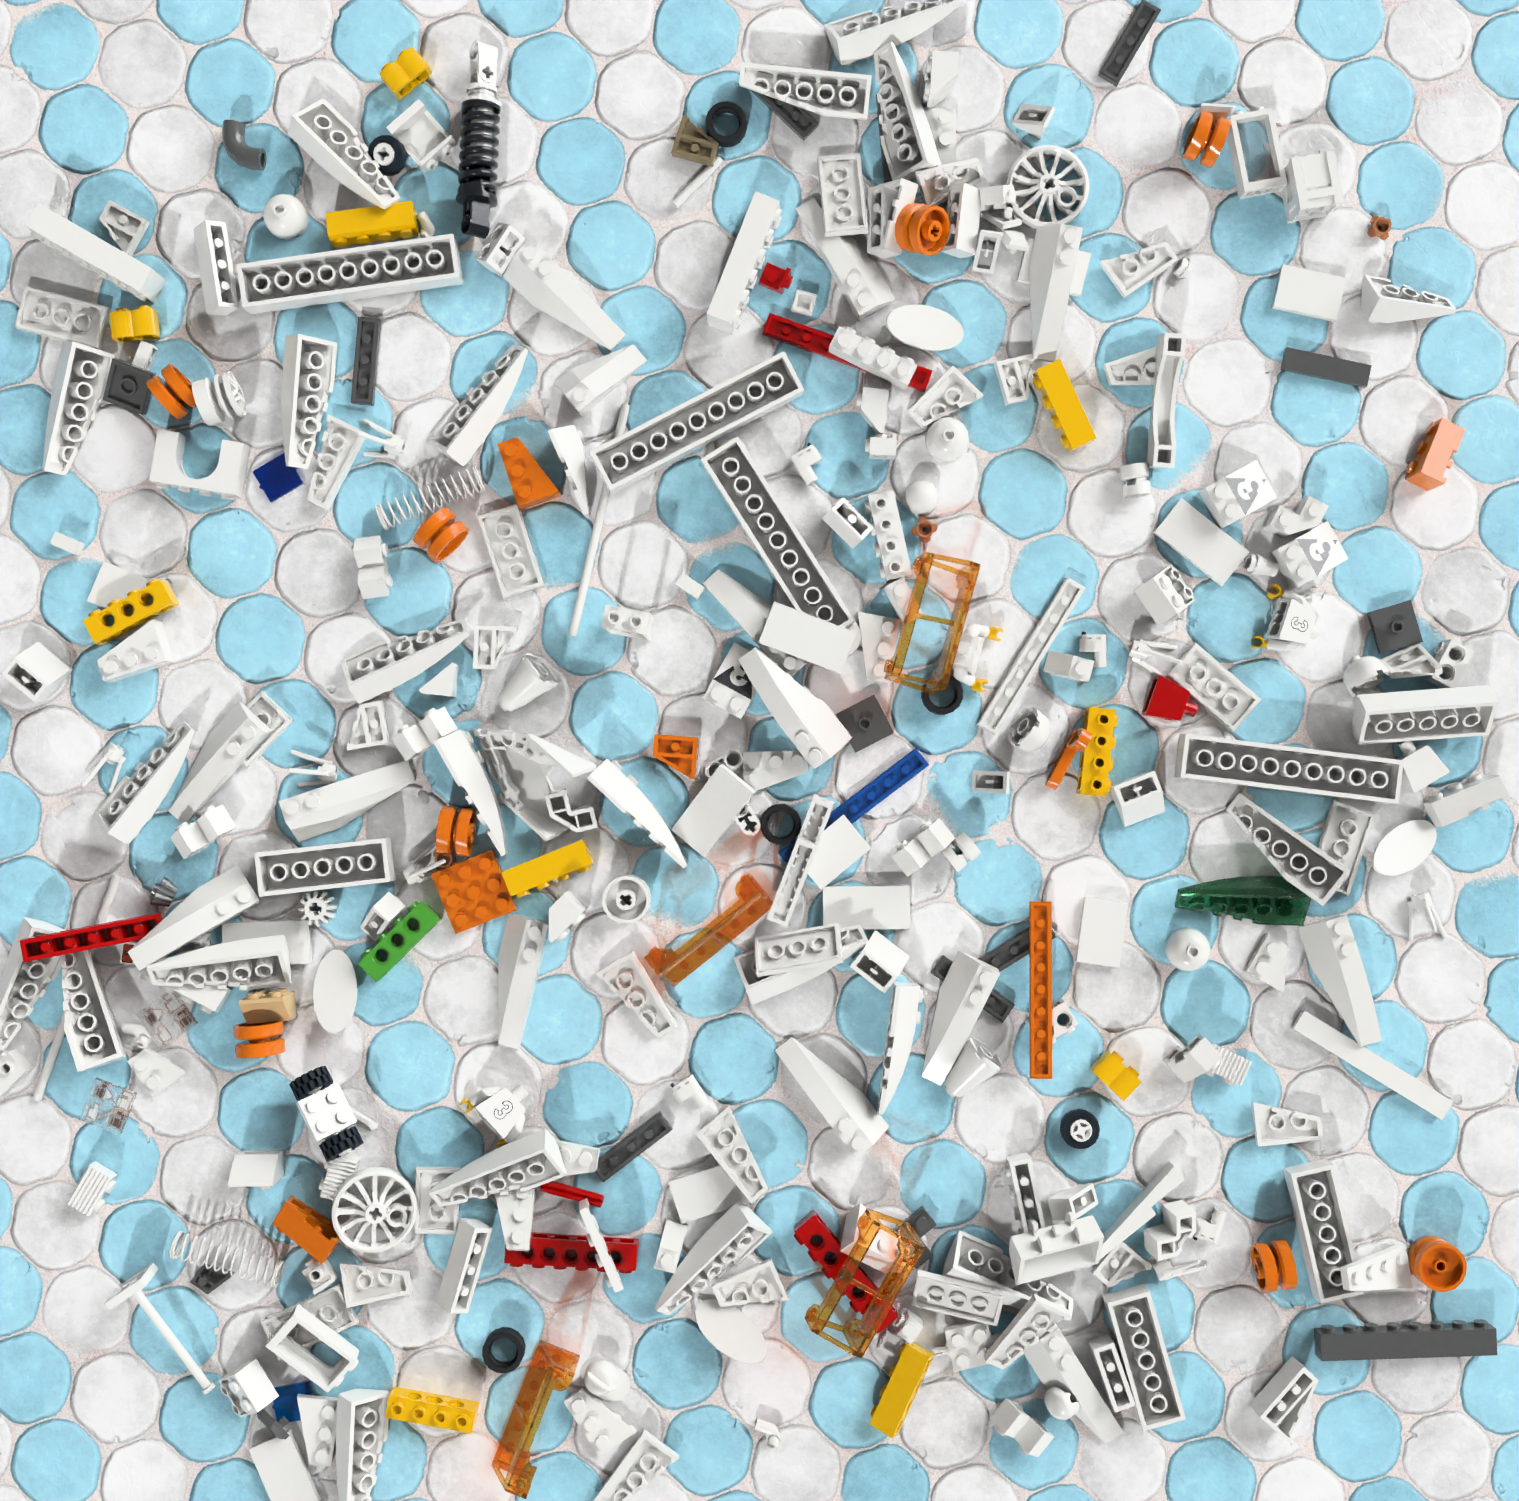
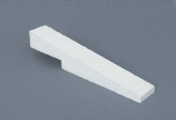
M815 794L813 795L767 920L785 927L788 926L834 806L833 801Z
M1171 1162L1164 1166L1103 1233L1104 1240L1100 1259L1153 1218L1156 1213L1151 1207L1185 1181Z

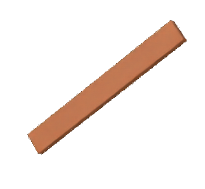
M1029 901V1055L1031 1079H1052V902Z

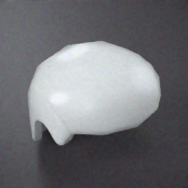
M918 480L912 482L907 487L905 500L911 512L918 515L930 514L937 507L938 492L931 482Z
M1054 1386L1045 1392V1406L1055 1419L1067 1420L1079 1411V1403H1072L1070 1401L1069 1392L1065 1393L1059 1387Z

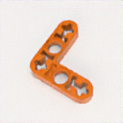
M1083 728L1074 729L1071 732L1046 779V786L1053 790L1057 789L1076 752L1084 751L1092 738L1091 732Z

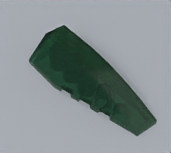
M1248 876L1219 879L1178 889L1174 905L1176 908L1201 913L1204 910L1211 911L1213 915L1220 917L1222 914L1231 915L1233 919L1240 921L1246 918L1252 920V923L1303 926L1311 898L1286 881L1283 876Z

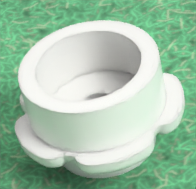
M1183 257L1180 258L1174 265L1172 273L1179 279L1187 277L1192 270L1191 260H1186Z

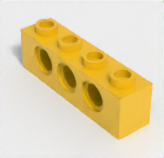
M159 579L151 580L146 583L147 587L141 590H132L127 593L128 597L122 600L116 599L107 604V608L89 613V617L82 621L94 643L104 645L180 605L169 583ZM152 595L153 602L150 606H148L146 603V599L148 596ZM132 605L134 608V612L131 616H129L127 614V609L129 606ZM110 616L114 617V623L112 626H109L108 619Z
M394 1386L388 1397L385 1418L472 1433L476 1424L480 1402Z

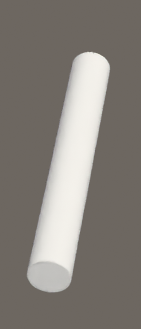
M719 156L716 157L713 167L707 166L672 201L675 207L679 208L723 163Z

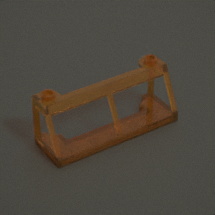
M924 552L915 558L912 569L915 570V575L917 576L895 654L891 660L887 659L883 671L886 672L884 679L931 695L947 689L981 564ZM933 559L962 564L966 566L961 569H956L954 567L934 561ZM931 566L957 574L955 581H957L956 589H959L951 620L918 613ZM917 618L949 625L938 667L933 670L930 680L901 673ZM909 681H914V682L923 683V684H927V685H926V687H923V686H920V685H918V684H915V683H912V682H909Z
M749 871L741 876V880L736 884L735 892L739 900L675 952L672 948L665 950L657 948V946L647 952L644 959L658 976L675 987L770 910L773 901Z
M866 1208L863 1215L858 1219L857 1226L860 1236L820 1306L813 1304L809 1307L805 1316V1320L812 1332L859 1358H862L925 1249L910 1223ZM879 1219L899 1225L898 1232L882 1224ZM882 1229L898 1238L896 1246L900 1252L876 1292L853 1279V1276L879 1230ZM851 1283L874 1296L861 1320L856 1318L852 1322L846 1320L843 1326L828 1321L847 1286ZM824 1327L843 1332L849 1346L824 1333Z
M542 1340L538 1343L491 1464L504 1490L524 1499L527 1498L537 1467L532 1466L530 1463L531 1453H529L552 1390L564 1391L570 1386L580 1355ZM500 1469L508 1471L506 1478H504Z

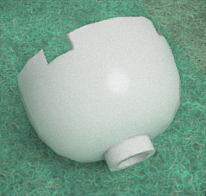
M278 194L270 198L264 206V223L277 238L292 240L291 238L301 236L307 229L309 222L307 210L303 203L294 196Z
M951 417L940 418L933 422L925 436L926 449L936 460L942 462L956 460L965 452L969 442L968 431L964 424L958 419Z
M1355 656L1348 661L1349 666L1344 670L1343 682L1349 694L1355 697L1357 696L1355 692L1359 690L1365 693L1384 681L1382 676L1384 674L1389 676L1390 671L1376 657L1365 656L1360 658V656Z
M1032 708V711L1028 709L1023 711L1011 726L1015 728L1013 733H1008V742L1021 751L1033 752L1046 746L1049 742L1050 722L1036 708Z
M1187 927L1172 932L1166 940L1165 954L1170 964L1179 970H1198L1207 963L1210 957L1209 941L1204 934L1196 929Z

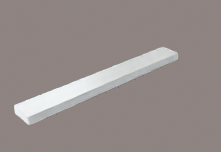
M1069 577L1065 578L976 725L996 736L1085 590L1084 586Z
M1303 1009L1291 1027L1443 1120L1453 1103L1452 1100L1364 1046L1360 1047L1357 1042Z

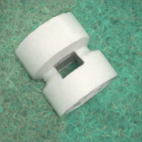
M1133 463L1119 468L1120 478L1124 481L1122 485L1123 498H1138L1152 494L1150 481L1146 479L1149 476L1148 463Z
M965 832L954 839V844H949L941 851V854L957 873L967 866L968 860L973 861L981 855L978 847Z

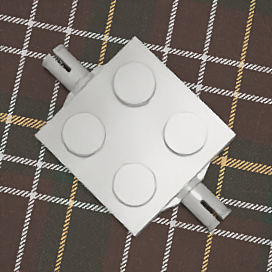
M976 1321L944 1327L946 1336L945 1346L933 1348L934 1357L948 1355L954 1372L988 1365L989 1363L985 1362L984 1355L1002 1333L992 1335L988 1324Z

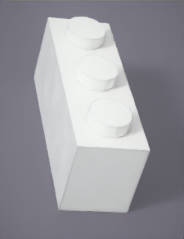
M965 183L949 187L946 213L950 221V233L942 252L960 259L976 255L981 212L980 189Z
M1109 1334L1088 1341L1109 1403L1114 1412L1136 1406L1116 1347Z

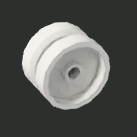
M625 874L616 877L608 883L603 891L602 905L605 913L617 923L630 924L637 922L645 916L651 906L652 895L650 887L643 879L636 875ZM630 895L632 897L630 899L631 902H625L624 896Z

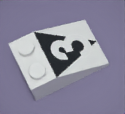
M1256 460L1199 492L1220 529L1277 498Z
M1328 521L1270 552L1275 563L1279 565V570L1290 590L1304 585L1348 559Z
M733 643L708 687L703 700L742 720L757 691L738 661L749 650Z

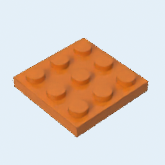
M493 849L431 873L455 934L517 910L502 876V871Z

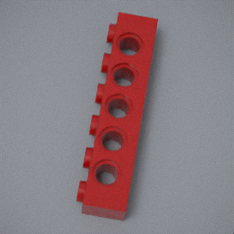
M153 913L23 938L19 940L23 962L141 940L163 920L162 913Z
M815 1210L811 1211L794 1225V1238L801 1246L805 1244L809 1249L807 1253L814 1262L818 1261L823 1266L821 1270L828 1279L832 1278L837 1283L835 1287L842 1296L846 1294L850 1299V1306L856 1313L860 1311L864 1316L863 1321L870 1330L874 1329L879 1334L898 1318L897 1310L856 1260L840 1251L841 1242ZM813 1235H820L822 1237L819 1243H813L810 1239ZM827 1252H834L836 1254L832 1260H827L824 1255ZM841 1269H848L850 1271L845 1277L838 1274ZM855 1286H862L864 1288L858 1294L852 1291ZM869 1303L877 1304L875 1310H868L866 1306Z
M531 1232L530 1247L534 1253L530 1255L524 1251L507 1250L505 1244L504 1263H510L512 1267H521L523 1264L532 1265L533 1268L554 1266V1269L563 1270L567 1267H575L578 1271L594 1268L599 1272H606L604 1266L599 1267L596 1258L589 1256V1251L597 1250L595 1246L590 1247L585 1235ZM603 1237L608 1248V1254L610 1255L611 1252L615 1251L621 1255L620 1259H613L616 1269L620 1273L626 1274L636 1271L639 1239ZM552 1248L556 1254L549 1256L545 1253V1249ZM574 1249L577 1252V1256L570 1257L566 1251Z

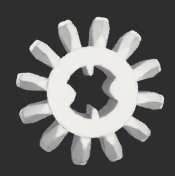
M314 890L313 894L311 892L306 893L307 899L300 900L305 905V907L299 908L300 912H305L301 919L309 918L308 925H313L315 922L316 927L322 926V922L329 924V917L334 918L336 916L331 911L337 909V905H331L335 898L330 897L327 899V891H324L322 894L320 890ZM317 905V906L321 907L322 910H321V911L315 910V909H314V906Z

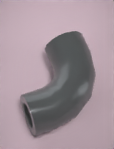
M224 120L222 128L223 145L229 157L239 166L263 171L266 167V152L263 148L250 147L246 144L244 137L246 125L235 120Z

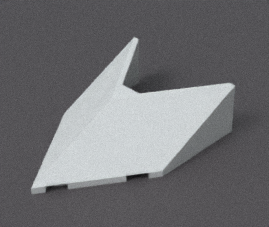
M472 729L474 736L480 739L481 746L483 747L480 750L493 781L497 780L502 792L499 793L502 802L544 841L569 832L570 829L549 816L545 793L555 790L548 775L552 766L560 767L571 778L595 770L597 766L533 734Z

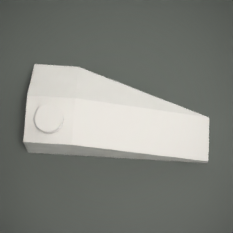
M633 344L571 368L556 380L554 384L582 417L648 361Z

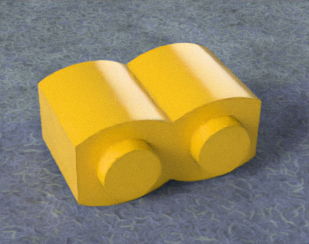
M412 47L401 51L396 61L385 64L379 75L390 91L400 100L407 96L416 86L427 80L432 72L427 63Z
M138 306L137 309L131 311L128 308H116L114 312L109 313L111 336L116 342H134L160 338L158 312L150 306Z
M1106 1050L1089 1069L1125 1101L1140 1085L1141 1081L1137 1078L1140 1074L1131 1066L1126 1068L1122 1064L1124 1059L1117 1052L1113 1051L1111 1054Z

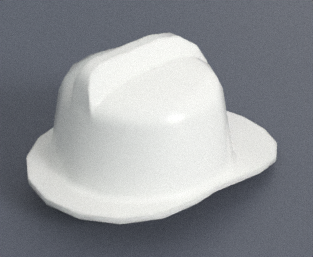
M594 1357L587 1360L581 1369L583 1385L592 1394L607 1401H618L628 1394L630 1389L628 1375L602 1357Z

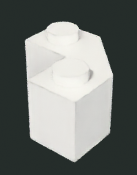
M1311 496L1301 500L1295 513L1282 506H1278L1272 509L1263 529L1280 538L1312 529L1320 525L1329 506Z
M380 535L354 539L353 553L359 568L357 583L362 598L370 599L389 596V589L393 586V581L388 571L387 544L382 542Z
M445 707L439 710L432 708L423 714L425 718L411 727L407 724L397 730L399 734L392 740L405 761L429 750V747L434 745V741L458 729Z
M566 788L545 793L549 816L552 819L562 823L576 833L598 828L592 804L571 809Z
M223 805L216 808L210 806L201 812L203 815L197 821L189 825L187 822H184L175 828L176 832L170 838L183 859L204 850L210 843L225 837L236 828Z
M940 818L932 823L928 820L919 828L921 831L908 842L903 840L895 847L897 851L891 857L907 877L919 870L930 858L944 850L955 839Z
M1199 1034L1185 1048L1177 1046L1162 1060L1181 1081L1186 1083L1206 1073L1208 1070L1215 1069L1220 1064L1219 1060L1223 1056L1204 1036Z
M1183 1200L1163 1204V1224L1144 1229L1145 1249L1157 1261L1178 1256L1183 1250L1181 1248L1182 1244L1188 1237L1192 1238L1196 1233V1211Z
M1007 1398L990 1418L995 1424L994 1429L1003 1437L1007 1435L1014 1438L1020 1444L1018 1448L1027 1456L1039 1457L1054 1438L1034 1416L1031 1418L1023 1411L1019 1404Z

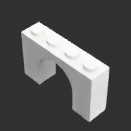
M158 429L149 481L155 483L157 488L170 490V486L177 487V491L191 493V490L199 491L200 495L212 497L213 493L220 494V498L234 500V497L242 498L250 451L248 445L222 440L219 462L214 472L203 479H192L186 474L183 467L186 436L179 432Z

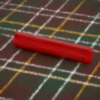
M555 1181L540 1186L541 1192L578 1202L587 1198L589 1204L596 1207H601L603 1204L604 1195Z

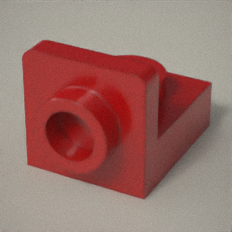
M767 262L759 280V285L783 294L785 288H790L793 280L791 269L786 268L784 270Z

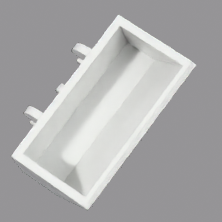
M1073 1212L1065 1214V1223L1038 1229V1224L1035 1221L1029 1222V1232L1011 1236L1009 1254L1016 1285L1098 1264L1104 1236L1093 1215L1075 1220Z

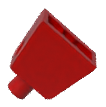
M1158 675L1154 677L1141 715L1170 721H1180L1183 714L1194 717L1197 713L1198 705L1188 702L1190 691Z

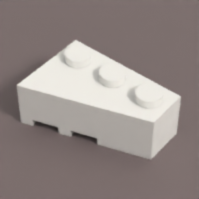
M900 178L868 188L867 253L884 259L901 255L902 249L897 244L895 238V224L902 208L907 204L914 203L918 184Z
M154 619L150 620L97 660L103 681L112 683L175 662L162 621Z

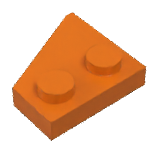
M654 734L653 756L689 778L695 779L698 737Z

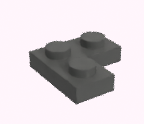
M923 1206L891 1230L912 1249L910 1262L916 1269L933 1256V1253L922 1241L921 1237L937 1225Z

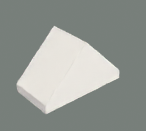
M1021 104L1011 123L1017 128L1041 139L1051 121L1055 108L1053 106Z
M980 230L972 271L988 274L994 273L1002 238L1001 232Z
M452 662L420 688L419 691L427 695L456 697L459 666Z
M972 770L971 792L1009 794L1010 772Z

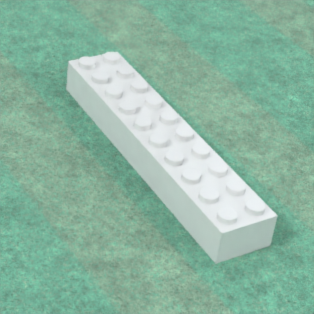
M454 234L236 264L242 308L249 314L464 284L458 241Z
M783 351L591 450L590 455L609 492L613 494L802 396L804 388Z
M739 437L733 438L701 459L702 466L793 609L844 628L855 622L854 618Z
M1179 734L1174 777L1399 804L1404 760L1193 734Z

